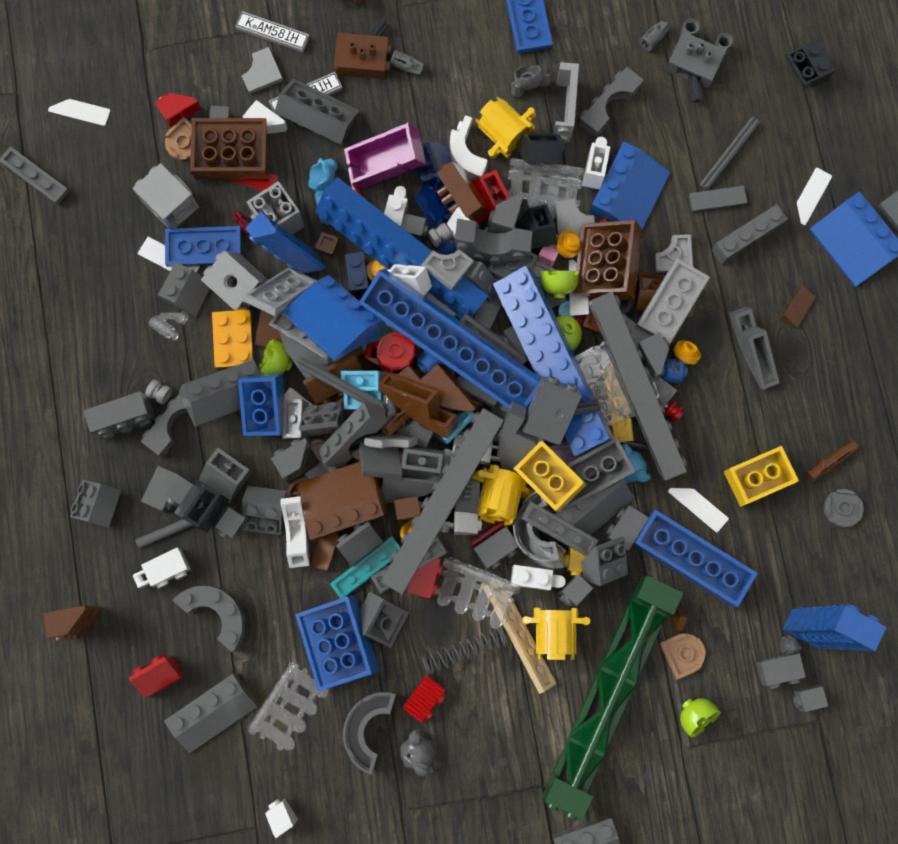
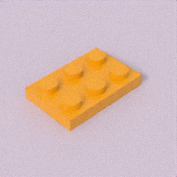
M251 311L212 312L215 368H231L253 360Z

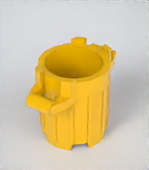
M497 97L498 101L494 103L490 100L480 111L482 114L481 119H476L478 127L495 143L492 149L488 151L492 159H495L500 153L508 158L511 155L510 153L517 148L516 143L521 136L532 133L535 130L534 124L531 122L536 117L534 108H529L521 116L504 99Z
M490 465L488 470L484 467V470L476 471L472 475L474 480L483 483L477 516H480L481 520L495 524V521H504V526L512 525L513 520L516 518L520 497L526 499L534 492L526 487L527 482L519 474L499 469L497 465Z
M534 608V618L525 616L522 618V622L524 624L536 623V654H538V659H542V654H547V660H565V654H571V660H575L576 624L588 625L590 619L588 617L578 618V608H572L571 611Z

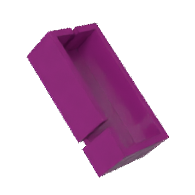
M409 123L344 149L347 165L352 166L348 168L351 184L362 189L407 172L408 168L412 170L426 164L419 129Z

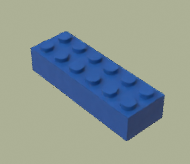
M657 510L652 511L648 516V521L634 541L633 546L730 607H738L758 573Z

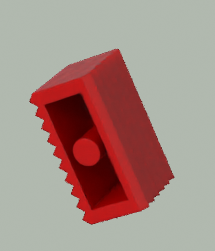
M426 675L402 708L421 723L423 720L428 721L434 713L432 710L433 706L436 703L440 705L446 697L444 694L446 689Z

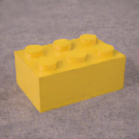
M542 440L514 468L556 512H560L587 485Z
M782 446L724 471L740 507L799 481Z

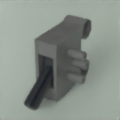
M691 18L687 19L682 26L680 39L665 71L688 80L691 101L697 103L702 100L701 86L709 88L723 56L728 53L733 43V38L728 33H721L714 45L696 37L700 27L699 23Z

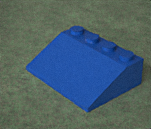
M623 142L589 212L602 219L608 218L609 222L636 220L643 229L670 171L641 149Z
M860 191L809 229L854 287L898 257V238Z
M329 275L314 282L282 313L334 361L378 337L381 320L375 314L359 304V301Z
M357 595L347 596L295 614L318 692L380 671L371 640L362 634L361 608Z

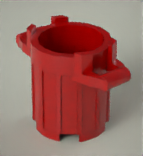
M390 332L382 337L379 342L367 344L364 358L375 364L383 372L396 374L400 373L408 365L415 366L416 359L421 352L416 351L412 341L402 333ZM374 347L377 348V359L371 358Z

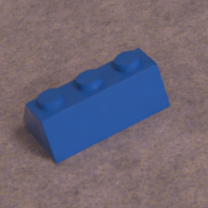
M264 374L238 378L243 436L281 435L283 400H285L283 374Z

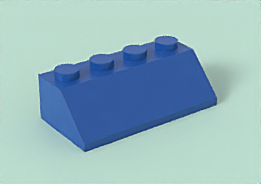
M262 211L245 228L250 234L249 238L255 244H262V248L269 254L271 252L275 253L274 256L282 263L286 261V264L293 271L297 269L301 273L324 270L326 267L309 246Z

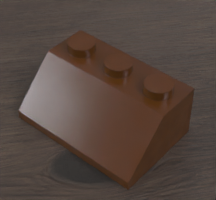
M638 272L635 295L636 310L645 311L666 275ZM695 303L687 316L692 317Z
M354 352L324 369L340 379L341 371H363ZM313 375L303 381L317 406L325 405L337 397L341 398L344 396L343 392Z
M84 605L43 613L46 638H54V641L79 639V635L86 634L102 612V607Z

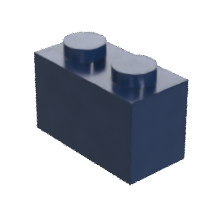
M364 252L345 254L350 294L353 296L364 295L368 289Z

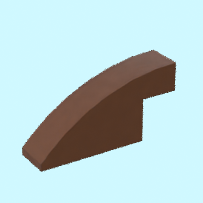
M437 364L424 377L412 365H408L397 375L438 391L440 406L463 411H478L480 409L443 364Z
M388 373L379 382V389L399 409L427 429L448 438L457 428V415L440 408L438 391L392 373Z

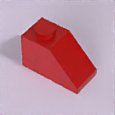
M173 93L161 96L155 102L169 127L174 126L183 117L187 118L201 110L196 98Z

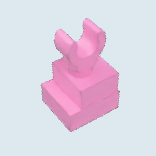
M555 244L541 249L539 262L553 267L559 253Z

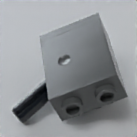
M542 376L525 414V420L521 424V428L524 433L560 445L573 415L600 411V403L598 400L579 402L582 394L578 386L569 382L567 384L561 383L558 378L553 376L548 378Z

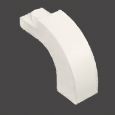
M465 115L463 122H459L457 131L453 129L451 131L450 155L454 163L462 166L470 180L475 181L485 174L488 160L473 155L467 149L465 142L472 126V117Z
M301 497L281 499V508L286 529L289 567L309 566L308 534L304 522Z

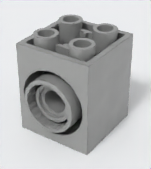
M161 163L153 167L145 178L138 180L132 188L141 202L168 229L177 228L199 208L189 187L177 175H172Z
M279 181L247 201L252 213L250 216L252 220L262 211L291 234L305 227L300 211Z
M221 251L215 258L216 262L203 272L204 276L201 281L235 311L247 310L250 304L243 301V295L269 279L239 252Z

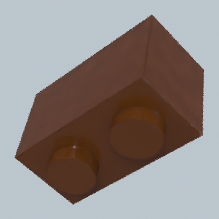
M418 496L394 500L398 523L413 520L416 514L421 515L424 509L421 507L423 502L418 501Z

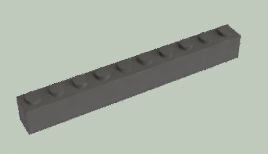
M610 292L589 301L592 313L661 480L666 481L687 472L685 468L687 466L686 460L678 452L680 448L676 438L672 437L670 432L672 431V426L669 420L664 418V407L661 402L658 403L657 390L654 384H650L648 379L650 373L646 366L643 367L641 359H643L639 348L636 349L633 343L635 341L634 334L626 326L628 323L627 317L619 309L621 304L618 296Z
M482 409L481 413L476 412L471 421L474 423L471 430L466 429L461 438L464 440L461 447L457 445L451 455L454 457L451 464L447 462L441 472L444 474L441 481L437 479L431 489L434 491L431 498L426 497L421 506L424 508L421 515L416 514L411 523L413 525L410 533L406 531L401 539L402 547L400 550L396 549L390 558L393 561L389 568L386 566L380 575L383 578L381 583L403 595L502 426L503 419L485 409Z

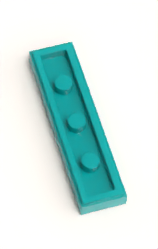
M390 537L331 582V587L340 599L346 597L371 578V576L392 562L391 556L396 549L400 550L401 547L393 537Z

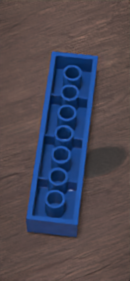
M840 604V606L833 605L831 607L826 605L825 607L812 606V608L800 607L792 609L782 630L817 649L876 651L886 626L880 624L881 620L872 615L865 616L859 613L860 609L853 605L847 604V606Z

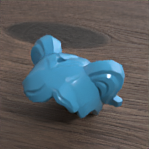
M319 158L318 163L311 167L309 187L316 191L315 198L316 196H322L323 191L335 180V171L338 169V166L332 159L323 160Z
M623 443L622 447L636 471L623 480L629 483L634 481L645 482L651 479V476L646 472L647 463L642 455L637 451H632L628 444Z

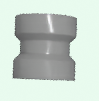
M445 223L440 224L436 229L427 231L432 244L436 248L442 242H448L453 239Z
M154 379L148 385L145 395L149 398H155L158 403L164 405L171 396L172 388L167 385L163 386L161 382Z

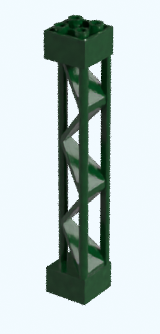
M647 575L639 578L553 773H551L542 793V797L545 800L544 803L549 808L558 811L560 808L567 817L573 820H577V818L584 819L593 799V796L589 793L590 787L667 615H674L683 592ZM631 619L633 639L615 652L628 621ZM599 688L601 710L583 723ZM566 759L568 781L559 777Z

